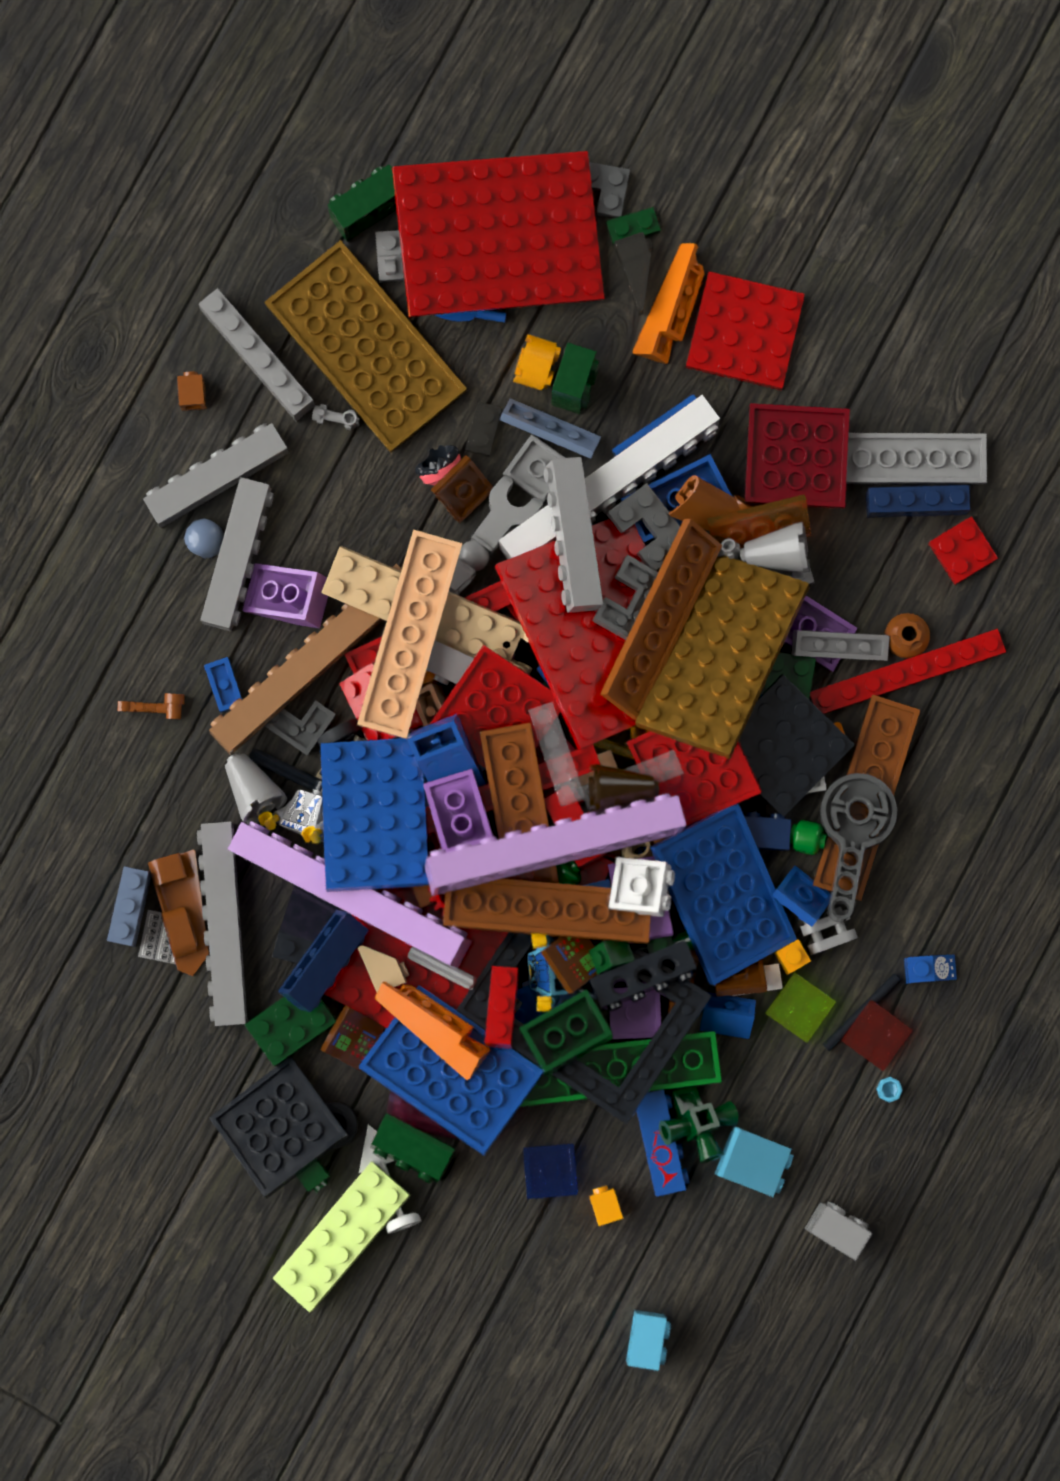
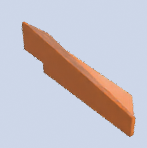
M682 243L679 246L633 349L635 355L668 364L673 340H683L704 276L703 266L697 263L695 255L698 249L697 244Z
M385 981L382 982L375 999L462 1077L469 1080L491 1050L487 1046L468 1037L474 1027L412 985L403 984L400 989H397Z

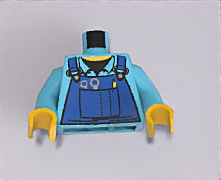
M531 934L533 948L536 951L528 954L526 974L529 977L531 990L537 991L540 996H537V1011L548 1012L551 1010V1007L559 1002L560 995L568 993L541 954V951L554 942L555 939L544 934Z

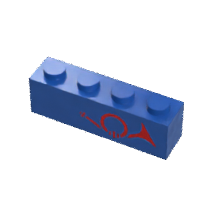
M664 1089L648 1092L636 1110L656 1197L686 1190L685 1184L689 1183L686 1168L681 1169L679 1159L684 1158L681 1144L674 1142L666 1145L659 1132L661 1120H673L670 1119L668 1109L672 1108L670 1094H664Z

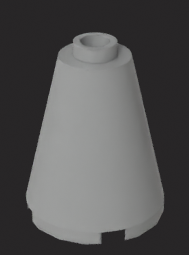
M803 522L795 523L745 542L744 548H740L741 560L747 564L771 570L810 572L809 559H806L808 557V544Z
M235 753L227 759L225 769L240 817L244 823L245 821L247 824H250L251 821L258 823V816L261 813L271 811L275 807L279 810L284 806L287 801L285 793L246 754Z

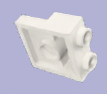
M617 857L609 908L612 910L637 912L640 915L664 917V910L668 911L671 904V898L667 895L668 885L672 886L675 878L671 866L661 861Z

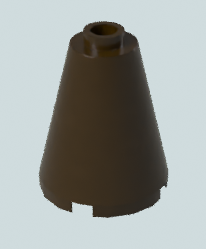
M599 764L590 765L589 770H594V777L588 778L589 805L595 806V809L591 812H596V815L605 814L606 809L620 806L621 809L631 807V803L645 800L646 803L652 802L654 797L659 795V782L654 781L652 775Z

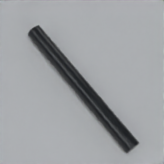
M893 973L822 1045L830 1052L901 980Z

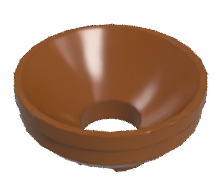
M904 613L897 615L891 619L885 629L884 635L890 636L889 650L900 658L909 659L920 655L925 651L930 641V631L927 623L915 614ZM905 627L915 629L916 638L914 640L907 641L902 637V630Z

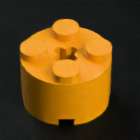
M528 334L525 339L527 342L525 348L522 347L515 370L516 376L513 382L542 391L543 388L547 389L548 385L550 386L554 371H551L550 368L551 365L557 362L561 348L557 347L555 342Z

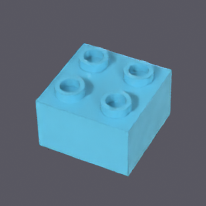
M634 1310L626 1360L628 1366L659 1371V1365L665 1364L666 1349L662 1347L663 1339H668L670 1332V1323L666 1321L665 1314Z

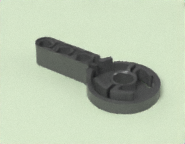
M862 773L846 775L836 780L826 791L820 807L823 828L839 848L828 906L829 917L836 922L847 920L853 912L864 851L884 841L891 833L897 818L896 801L888 786L878 778ZM855 802L864 803L868 808L867 818L864 820L854 819L850 814V806ZM844 855H854L856 865H846L843 860ZM842 878L848 879L852 884L851 890H842L839 887V880ZM837 903L844 904L847 908V914L844 916L837 915L834 911V905Z

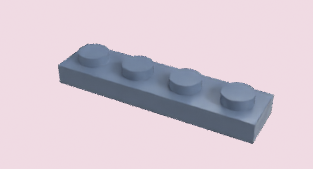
M511 398L500 418L503 422L588 458H592L601 439L596 434Z

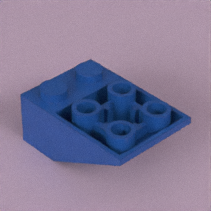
M458 714L410 732L407 738L408 743L428 782L472 769L477 786L487 784Z

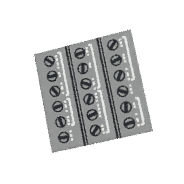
M148 910L138 957L175 964L161 912Z

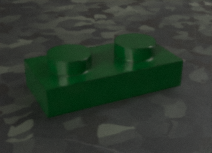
M653 207L606 221L613 247L660 233V227Z

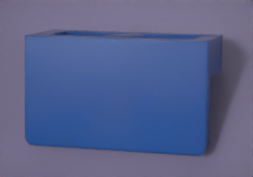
M707 992L711 995V998L703 1009L700 1030L704 1032L715 1031L716 1034L749 1039L755 1016L756 1000L734 996L716 997V993Z

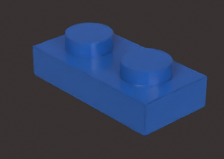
M226 657L204 665L220 713L230 710L229 707L239 698L242 699L229 658Z

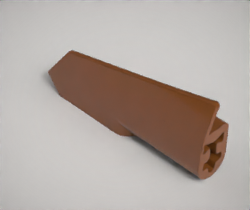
M696 475L691 476L678 491L675 499L680 505L669 512L671 517L682 521L684 519H692L705 530L743 544L782 529L781 524L772 520L758 506L745 503L744 498L736 494L733 497Z
M190 850L182 854L176 853L150 861L148 866L162 909L161 916L177 970L193 976L206 959V956L209 955V951L204 941V931L206 929L202 913L195 850Z

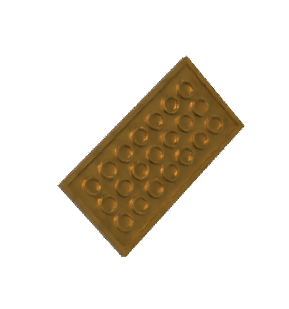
M341 240L264 302L267 308L390 453L395 451L467 391L462 382Z
M727 556L717 557L664 669L647 696L636 719V726L730 759L810 588L809 583L765 568L750 565L734 558L729 559Z

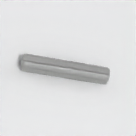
M414 946L408 953L410 960L469 990H472L477 982L476 977L450 966Z

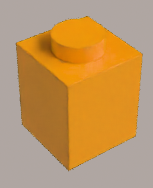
M799 939L774 953L786 974H790L811 962Z
M605 1185L593 1189L594 1194L589 1195L598 1226L623 1219L614 1188L608 1189V1186Z

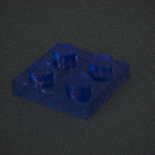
M574 1143L523 1148L527 1199L578 1195Z

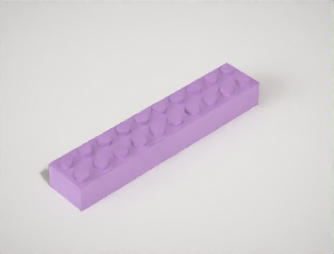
M664 794L655 797L656 801L646 803L645 800L631 803L629 808L621 809L620 806L606 809L605 814L597 816L596 812L587 813L581 816V820L571 822V818L557 821L556 826L546 828L544 824L532 827L531 832L521 834V831L508 833L506 838L496 840V837L481 840L480 845L472 847L471 843L462 844L455 847L456 851L446 853L445 849L430 853L431 857H427L425 863L432 896L681 833L686 823L678 796L671 797L670 794Z
M251 821L247 825L241 822L228 850L444 963L459 968L472 942L466 938L467 932L456 927H444L442 919L429 913L426 917L421 915L424 910L406 901L404 905L400 904L401 898L385 890L382 893L377 892L378 889L327 892L324 858L317 855L314 859L312 858L313 852L294 844L293 848L290 847L292 843L290 840L275 833L269 836L270 830Z

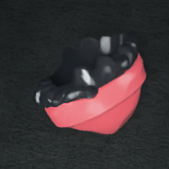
M439 445L436 450L431 448L429 456L425 461L416 466V474L420 475L424 484L435 486L461 460L459 449L453 445Z

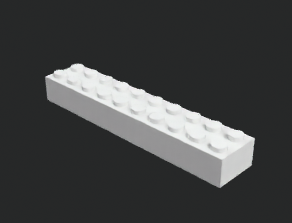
M703 395L585 478L591 524L596 521L595 517L603 511L606 514L616 506L615 502L618 499L637 491L635 488L642 482L644 485L650 483L657 477L656 473L663 468L666 471L672 467L681 454L687 456L697 448L695 445L703 439L706 442L717 434L716 430L718 429L720 418ZM547 505L499 539V549L507 559L557 540L556 532H553L551 528L552 507Z

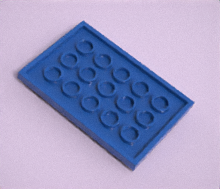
M398 738L321 743L326 891L428 886L429 881L425 869L428 849L425 789L423 785L424 774L414 757L408 740Z
M738 803L713 813L683 829L681 833L672 835L650 847L655 860L668 863L671 866V870L674 871V883L672 886L668 885V890L710 985L719 983L797 940L783 906L772 896L776 889Z
M420 985L416 988L473 1026L474 1028L468 1037L486 1046V1031ZM396 1017L359 1065V1069L482 1155L487 1153L544 1074L542 1069L513 1049L488 1047L491 1049L489 1054L473 1076L466 1080Z

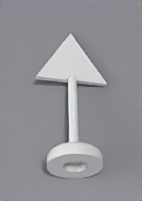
M370 1125L367 1127L359 1174L373 1161L389 1175L386 1164L394 1160L389 1157L383 1160L373 1154L374 1150L370 1146L377 1131ZM400 1208L396 1212L398 1218L388 1222L386 1229L388 1234L398 1232L420 1223L421 1218L417 1213L404 1215L402 1208Z

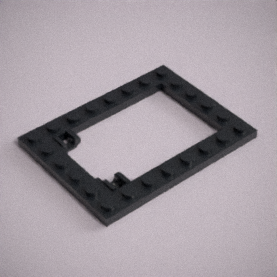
M514 932L507 934L477 978L474 988L469 990L456 1011L486 1031L492 966L517 968L533 945L531 934ZM551 936V937H553V938L556 940V939H558L560 936ZM590 939L595 947L602 942L609 941ZM632 943L629 944L635 960L649 955ZM662 964L661 970L664 973L671 974L674 972L672 969ZM641 972L637 979L646 984L651 981L652 976L648 972ZM679 979L669 983V988L658 992L675 1003V1005L620 1087H617L577 1059L553 1072L551 1075L627 1125L710 1000L711 995L687 980L680 983ZM519 999L516 1002V1013L523 1005V1002ZM515 1019L512 1049L540 1067L519 1028L524 1026V1024Z

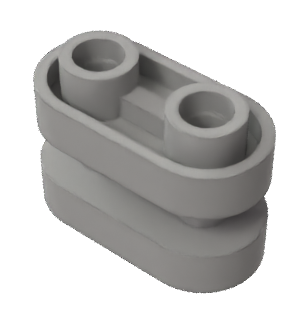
M841 907L834 909L837 915L844 916L847 914V910L842 911ZM829 914L825 918L818 919L812 927L806 922L800 927L803 936L811 934L814 941L813 944L807 946L810 955L858 938L855 929L847 931L844 921H833ZM835 926L837 935L823 939L820 930Z

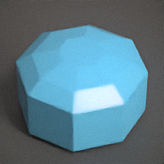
M892 1077L880 1080L876 1088L879 1098L887 1102L899 1099L903 1091L900 1081Z

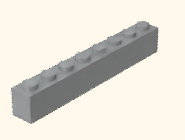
M232 822L201 824V830H197L198 845H202L203 855H199V868L204 870L205 880H201L202 896L206 895V905L202 906L203 920H208V931H204L205 946L210 948V956H206L207 971H211L212 981H208V994L213 996L214 1006H210L209 1012L210 1021H215V1026L248 1023L236 853L228 850L234 837V825Z

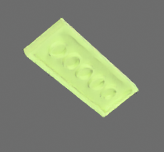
M371 1161L273 1279L307 1311L313 1312L411 1195L375 1162Z

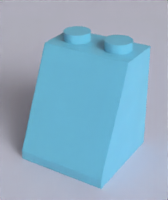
M733 1126L723 1150L724 1155L720 1158L715 1174L774 1197L775 1192L779 1194L782 1189L784 1179L781 1176L784 1168L789 1169L793 1155L790 1154V1148Z

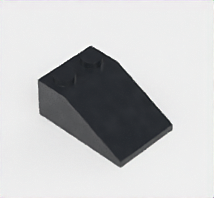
M294 885L272 957L298 964L334 912L340 910V908Z

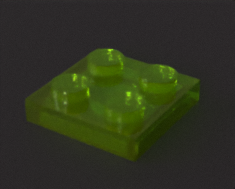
M794 972L765 1014L808 1043L836 1001Z

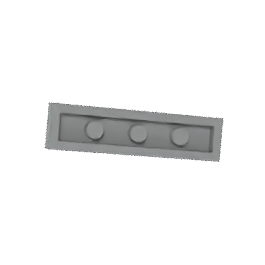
M793 630L791 655L887 661L890 636Z

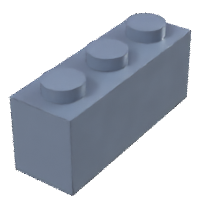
M129 867L123 868L107 941L136 947L152 877L150 872Z

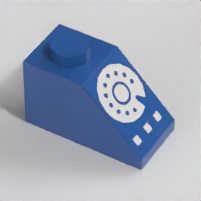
M955 954L904 958L906 984L957 980Z

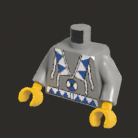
M316 781L312 793L298 790L293 799L284 807L275 811L273 815L269 811L261 813L258 816L260 825L265 826L268 830H274L277 822L280 826L302 835L306 843L310 841L312 843L324 842L322 781Z

